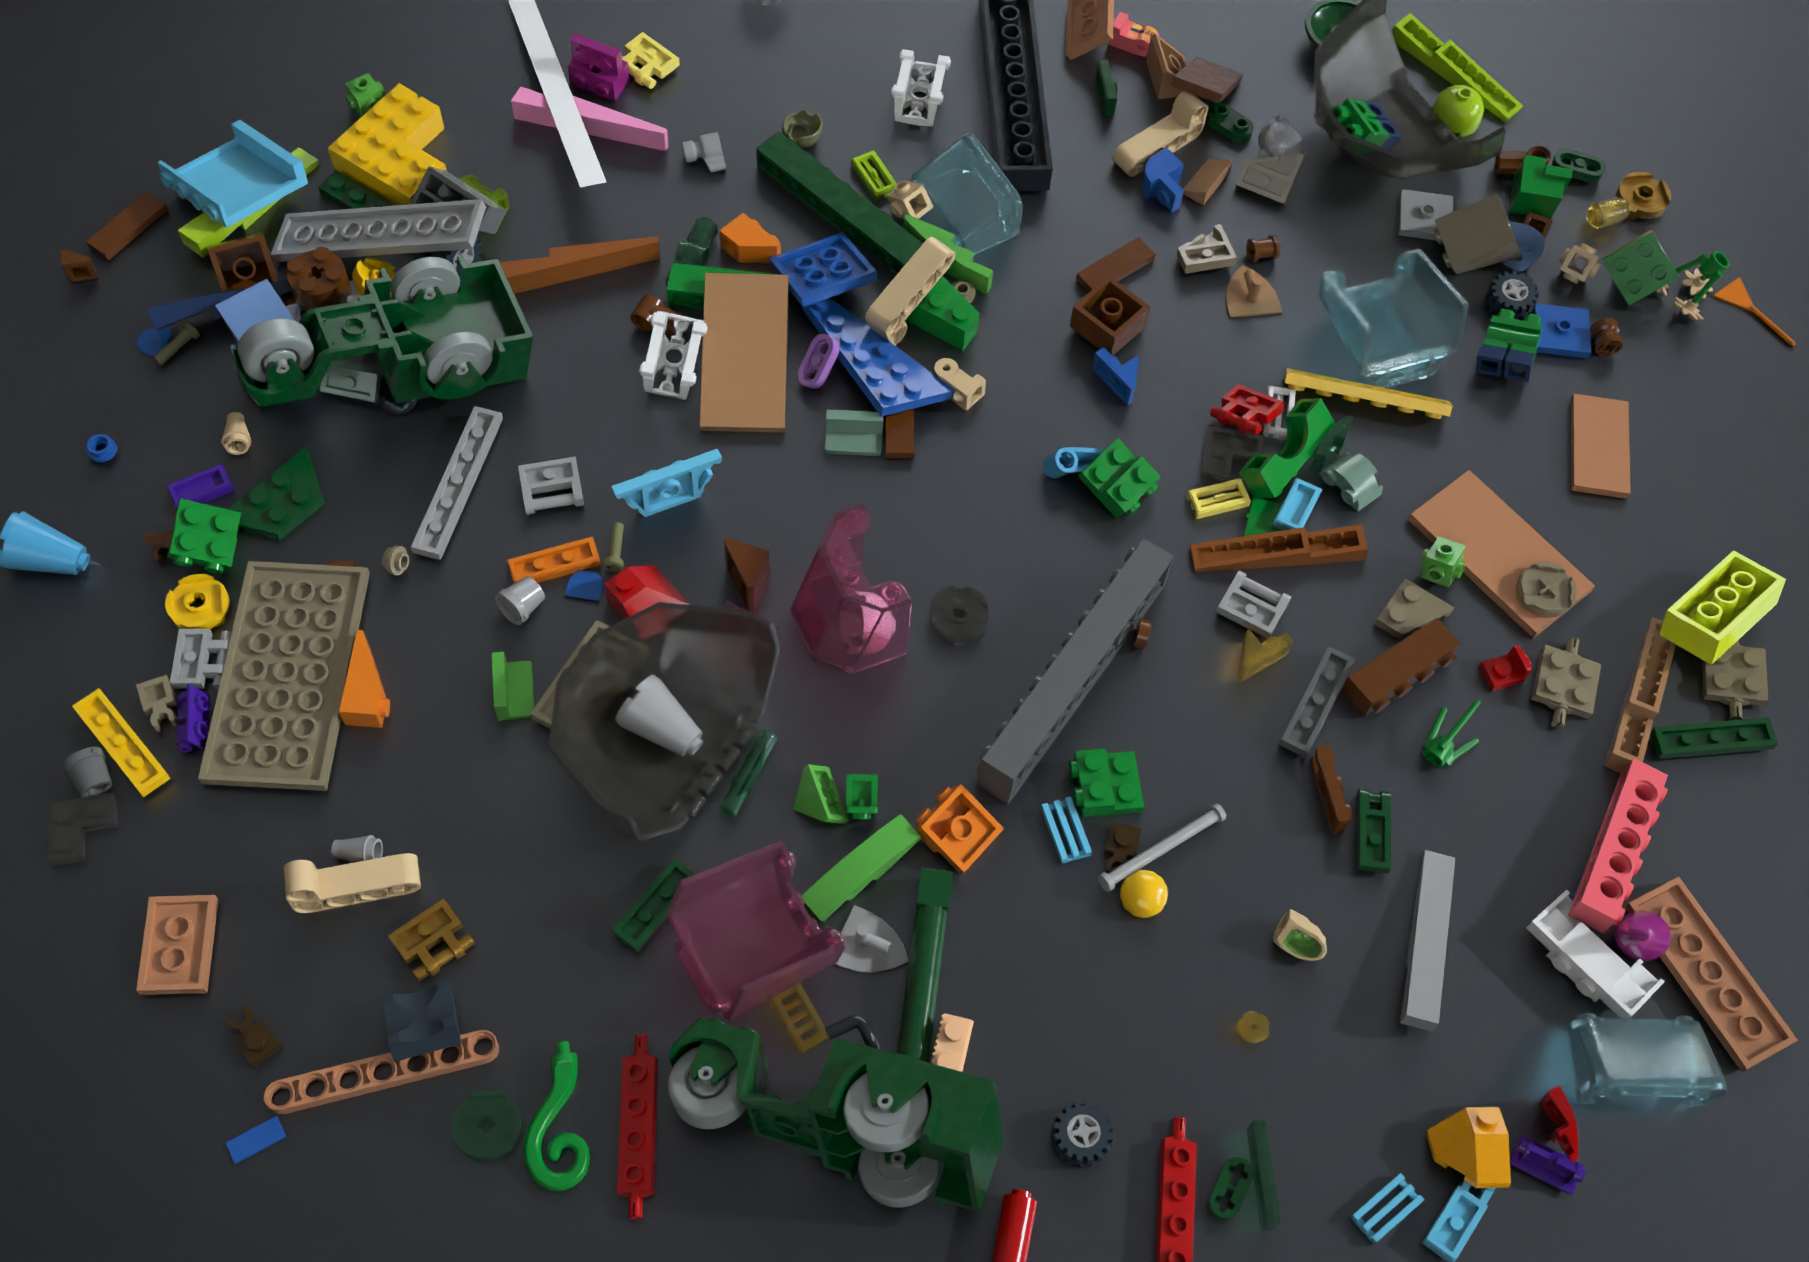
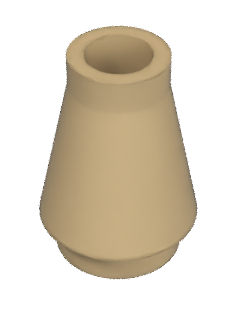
M232 412L226 417L227 422L221 443L228 453L240 455L248 451L252 440L245 424L244 415L239 412Z

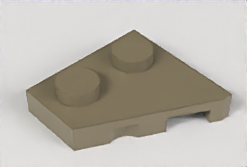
M1295 154L1245 159L1235 184L1285 204L1305 155Z
M1221 224L1215 225L1213 232L1206 236L1200 234L1192 242L1183 244L1177 250V258L1184 273L1236 266L1237 256Z
M1405 578L1374 625L1401 640L1411 635L1414 630L1421 629L1436 618L1448 617L1454 607Z

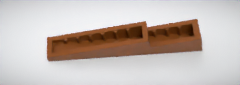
M658 236L549 248L550 257L500 262V265L513 293L516 294L661 258Z
M1360 524L1306 532V528L1302 527L1190 544L1194 570L1197 573L1363 561L1367 558L1368 546L1363 526Z

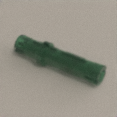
M767 730L760 731L737 776L732 777L729 782L730 789L718 807L723 814L730 817L737 816L746 796L751 795L754 790L753 783L764 766L772 748L778 741V738L773 733Z

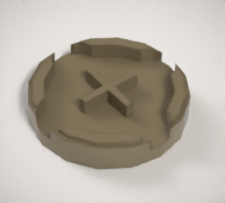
M1537 562L1525 569L1519 576L1516 585L1517 596L1523 606L1533 614L1542 617H1557L1565 614L1575 602L1577 595L1575 581L1572 577L1569 578L1565 574L1566 570L1549 562Z

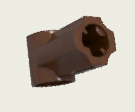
M1540 145L1532 146L1528 151H1497L1494 165L1495 174H1515L1524 155L1546 158V166L1551 159V152L1546 147Z
M651 294L644 295L630 315L631 322L637 328L644 331H650L653 328L652 322H650L651 316L657 311L688 317L665 307L658 297ZM668 319L665 334L669 336L676 335L674 320ZM687 330L682 333V338L685 336Z

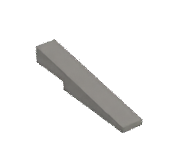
M1424 850L1405 966L1408 968L1400 1023L1432 1032L1439 1024L1456 858Z

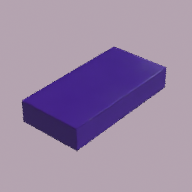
M223 464L166 485L176 510L180 498L203 504L234 491Z

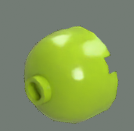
M1465 85L1447 87L1435 99L1431 109V121L1437 129L1448 135L1451 132L1459 133L1458 137L1473 134L1478 129L1484 114L1482 97L1476 90Z

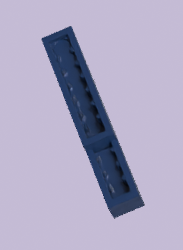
M288 279L270 283L278 296L292 292ZM250 287L146 308L156 330L211 310L214 319L218 320L222 316L215 305Z

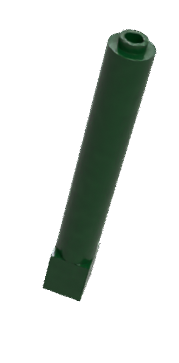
M921 867L897 1053L929 1063L953 871Z

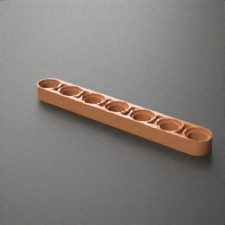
M478 1030L460 1035L461 1044L452 1046L459 1050V1056L452 1063H444L441 1060V1054L446 1049L444 1048L422 1054L421 1056H424L426 1059L425 1066L418 1072H412L407 1068L408 1061L411 1058L394 1062L390 1052L277 1080L266 1088L264 1101L274 1113L287 1114L487 1064L497 1057L499 1044L492 1032ZM481 1039H489L493 1043L491 1051L485 1055H479L474 1052L475 1044ZM387 1063L392 1066V1073L387 1079H375L374 1071L378 1065ZM345 1073H357L358 1082L354 1087L350 1089L341 1087L340 1080ZM315 1080L323 1081L324 1090L319 1096H307L306 1088L311 1082ZM277 1090H289L290 1098L287 1103L281 1106H276L272 1103V1097Z

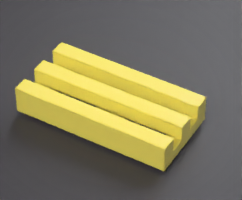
M1241 478L1189 490L1186 495L1188 501L1191 500L1190 506L1192 510H1195L1194 515L1196 519L1249 507L1251 503ZM1234 489H1238V490H1239V491L1232 492V493H1228V494L1222 493V492H1226V491H1230V490H1234ZM1217 494L1211 498L1198 500L1201 497Z

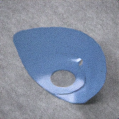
M1509 221L1522 253V260L1518 262L1508 260L1502 263L1515 271H1525L1543 255L1545 239L1535 228L1526 224Z

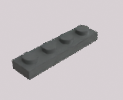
M1328 646L1279 745L1307 758L1355 658Z

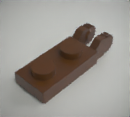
M1322 744L1316 748L1315 755L1311 758L1312 771L1331 833H1344L1352 819V811L1349 803L1345 802L1343 798L1342 779L1340 775L1335 773L1333 764L1336 761V756L1333 753L1334 750H1332L1330 745Z

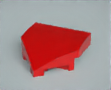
M1560 1085L1548 1091L1540 1103L1557 1126V1129L1549 1136L1550 1140L1553 1143L1557 1141L1566 1157L1573 1163L1578 1160L1579 1151L1577 1122L1566 1095Z

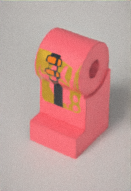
M1119 12L1114 20L1113 40L1109 41L1108 45L1132 54L1147 57L1150 38L1154 33L1159 36L1158 31L1151 26H1141L1129 21L1128 14Z

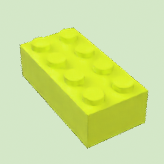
M1733 550L1666 611L1659 635L1712 665L1778 603L1786 579Z

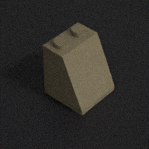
M1497 193L1435 219L1437 229L1433 230L1438 244L1443 243L1446 252L1442 254L1447 268L1452 267L1456 274L1522 256L1508 216Z

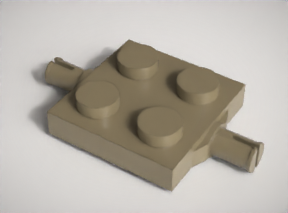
M1575 637L1567 638L1565 651L1546 644L1540 649L1531 700L1543 703L1554 711L1551 726L1555 727L1557 725V729L1564 728L1566 714H1574L1588 719L1593 715L1601 664L1577 654L1580 639H1575Z
M1738 640L1712 665L1702 660L1703 700L1719 701L1729 705V720L1743 719L1742 706H1765L1768 702L1766 649L1745 647L1739 645Z

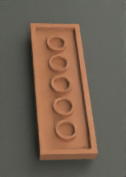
M1680 877L1644 894L1625 906L1628 913L1640 910L1653 912L1662 917L1668 924L1671 934L1670 945L1660 958L1741 1072L1748 1070L1798 1041Z

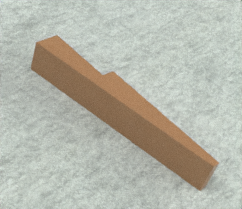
M1651 617L1603 765L1619 773L1633 758L1641 762L1644 760L1652 724L1659 713L1676 644L1659 635L1663 621Z

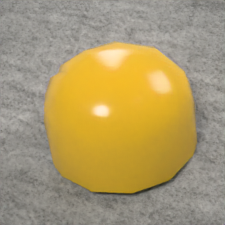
M1141 869L1125 878L1120 889V899L1124 909L1133 916L1140 918H1149L1159 914L1163 910L1168 898L1167 885L1163 878L1149 870Z

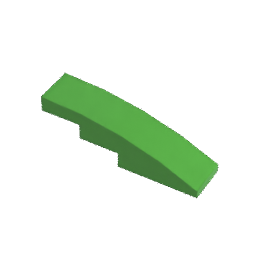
M905 215L903 227L916 239L925 242L929 237L933 236L955 252V259L946 273L959 281L971 283L976 290L987 295L992 285L993 270L973 262L974 252L954 244V234L911 215Z
M902 814L898 815L823 875L801 896V899L819 920L824 922L846 900L851 901L873 879L877 881L922 836Z

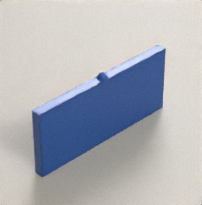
M275 1116L226 1142V1145L234 1163L237 1164L287 1136L278 1116Z

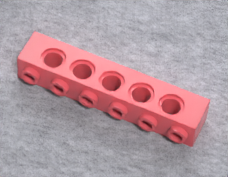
M1635 758L1621 771L1568 916L1580 922L1582 921L1601 933H1604L1612 925L1617 926L1625 913L1622 904L1629 898L1634 888V884L1630 883L1632 876L1637 874L1643 862L1639 858L1640 853L1646 849L1651 839V836L1648 835L1649 828L1654 826L1659 817V812L1656 811L1657 805L1661 804L1668 791L1664 787L1668 777L1667 774Z

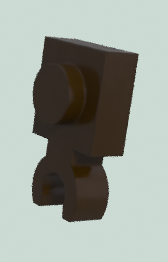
M1111 821L1104 854L1112 857L1108 859L1104 872L1109 873L1113 866L1119 867L1126 863L1127 860H1131L1136 856L1142 828Z
M243 1005L241 1009L245 1014V1019L240 1023H235L228 1016L226 1017V1023L234 1032L241 1033L233 1040L252 1067L256 1068L283 1047L262 1019L254 1024V1014L247 1006Z

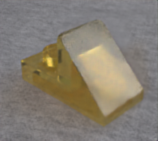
M1248 629L1241 647L1237 677L1239 681H1245L1288 655L1294 642L1289 634L1286 632L1279 637L1271 636L1261 644Z

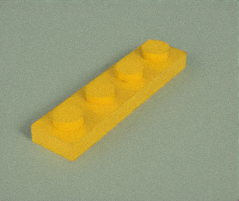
M100 688L72 706L143 798L171 779Z

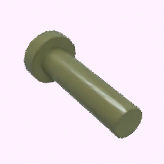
M184 322L181 325L183 330L153 357L160 366L169 360L191 338L196 340L200 337V333L192 324Z
M619 522L612 525L609 556L603 560V568L611 573L620 572L624 567V561L620 558L624 525Z

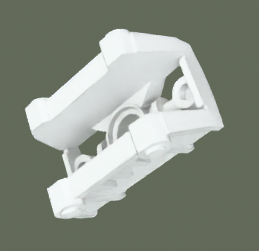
M902 49L899 56L902 64L897 85L894 84L891 90L892 97L894 98L895 121L919 126H933L937 105H941V102H943L944 95H942L941 87L945 69L948 70L951 65L950 57L939 55L937 64L914 62V51ZM913 69L918 70L919 73L917 82L911 77ZM932 73H935L933 82L929 84L928 79ZM924 92L926 96L923 98L916 97L914 93ZM911 105L912 111H910L909 115H903V110ZM924 107L928 110L927 119L922 117L921 114Z
M664 311L654 312L650 321L652 322L653 331L646 362L640 365L639 370L641 372L640 375L643 376L644 390L662 396L686 400L690 386L693 387L696 383L697 376L693 372L701 337H704L707 333V323H704V320L669 314ZM668 319L674 320V328L676 330V335L671 336L670 343L665 335ZM690 324H693L690 341L684 345L685 339L682 338V333L688 329ZM670 350H678L682 354V359L678 363H670L666 359V354ZM664 368L663 374L666 375V380L661 383L658 389L653 388L656 373ZM678 370L682 376L679 394L674 392V385L672 383V378L677 377Z

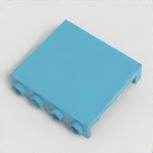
M241 120L231 124L235 139L175 170L162 160L158 161L161 170L159 176L167 188L176 191L182 199H187L197 210L201 209L208 214L211 220L219 222L226 228L308 184L303 163L300 159Z

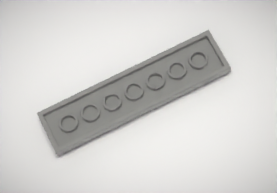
M482 199L289 213L285 215L271 256L275 262H286L318 247L328 248L330 252L336 254L339 258L473 249L486 206Z

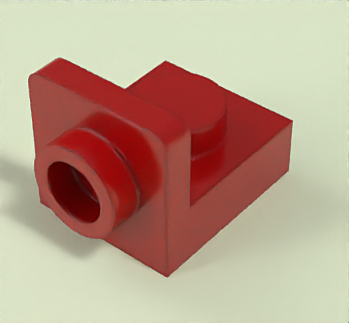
M1520 645L1513 646L1508 654L1484 660L1478 666L1491 692L1523 683L1532 670L1530 658L1523 652Z

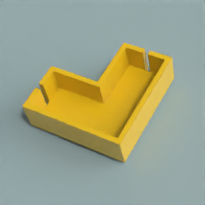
M400 83L328 147L335 170L394 205H410L429 166L447 171L446 165L422 150L444 130L440 107L422 96L418 99L417 93Z

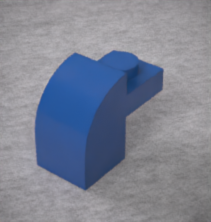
M1168 148L1158 152L1148 160L1142 181V192L1147 200L1156 196L1161 204L1173 212L1180 208L1184 190L1177 184L1180 182L1184 164Z

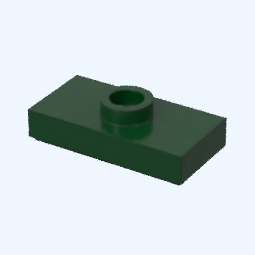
M1099 60L1095 80L1105 117L1114 116L1118 93L1117 80L1112 78L1108 60Z

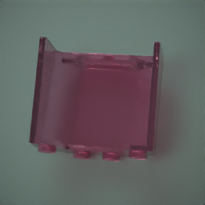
M863 504L834 514L790 608L812 659L820 663L825 661L842 668V671L850 674L907 654L912 606L905 588L900 583L888 581L870 587L860 566L863 562L864 533L870 527V517Z
M782 840L682 879L667 911L669 922L674 926L679 937V941L674 942L677 956L705 1006L712 1011L720 1009L723 1018L728 1021L741 1016L837 963L846 948L844 939L838 930H834L831 926H826L820 931L816 920L811 918L806 911L801 895L795 892L791 886L790 880L794 874L796 860L793 853L786 849Z

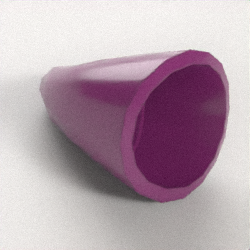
M1643 910L1631 912L1624 916L1615 927L1614 938L1617 947L1626 956L1634 960L1650 961L1657 959L1666 952L1670 945L1671 934L1668 924L1662 917L1653 912Z

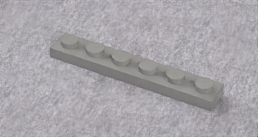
M474 406L412 543L411 549L413 553L441 560L503 420L501 412Z

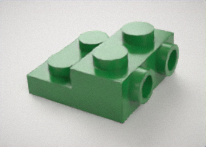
M1119 438L1113 440L1078 475L1115 518L1124 513L1129 516L1141 505L1138 501L1142 495L1145 498L1150 496L1159 487L1155 482L1161 477L1143 456L1136 458Z
M180 498L166 558L174 559L173 563L180 566L191 567L192 564L205 566L204 570L220 574L223 571H228L232 567L241 512Z
M1106 748L1075 751L1073 760H1069V773L1071 779H1076L1077 788H1074L1073 791L1074 803L1076 807H1080L1082 817L1143 812L1144 802L1134 751L1107 753Z

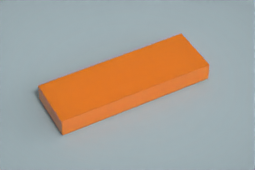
M593 536L507 560L513 583H516L525 576L540 583L601 566Z

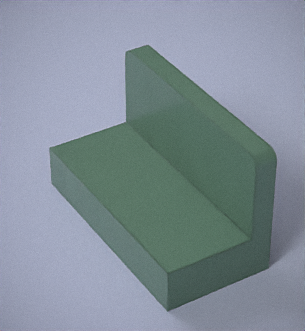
M340 359L332 360L321 382L320 391L376 402L379 398L380 382L384 374L380 367Z
M827 409L825 453L881 456L883 416L881 417L878 412Z

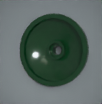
M1322 0L1309 10L1305 20V31L1311 42L1323 52L1338 57H1354L1367 53L1376 45L1380 36V23L1376 15L1368 7L1357 1Z

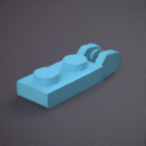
M1463 1178L1460 1185L1452 1192L1422 1244L1447 1262H1455L1488 1208L1486 1204L1496 1188H1482L1481 1193L1476 1198L1468 1192L1471 1184L1464 1181Z

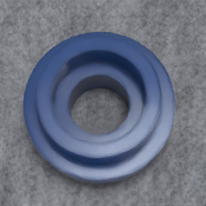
M97 434L88 440L86 452L91 460L105 462L115 456L117 445L111 437Z

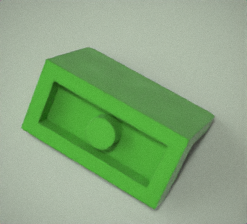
M504 652L492 653L494 709L498 721L530 718V713L535 708L531 661L507 663Z

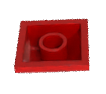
M654 565L627 567L604 583L607 601L643 641L691 608L690 604Z

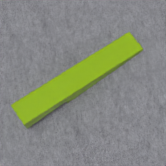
M1411 13L1394 25L1387 38L1451 84L1465 85L1476 90L1482 97L1484 108L1505 123L1522 109L1523 105L1451 39L1444 44Z
M301 148L291 152L292 155L302 161L306 176L320 165L317 158ZM279 200L227 228L219 222L211 220L208 214L204 212L180 228L178 233L185 246L200 256L205 257L209 253L208 246L221 243L238 227L246 230Z

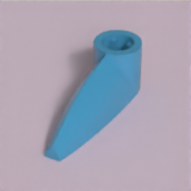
M1086 447L1061 448L1044 458L1043 470L1047 476L1054 479L1068 473L1082 472L1104 449Z

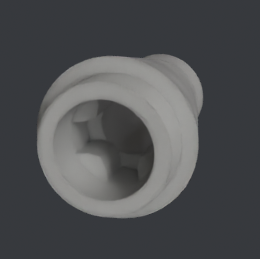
M373 835L334 840L331 853L334 859L355 863L381 858L383 855V844L380 839L375 838Z

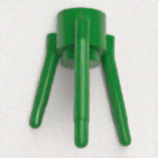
M1480 700L1474 701L1446 736L1440 735L1437 738L1436 735L1447 712L1446 707L1441 708L1427 740L1421 746L1424 749L1422 754L1430 764L1436 767H1442L1443 765L1449 767L1455 759L1479 742L1478 738H1474L1456 751H1453L1454 743L1451 740L1481 704Z

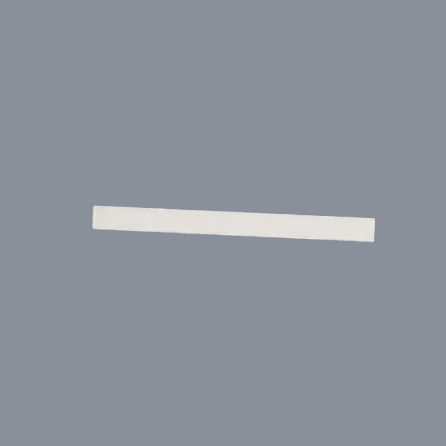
M508 0L579 186L585 187L606 183L535 0Z

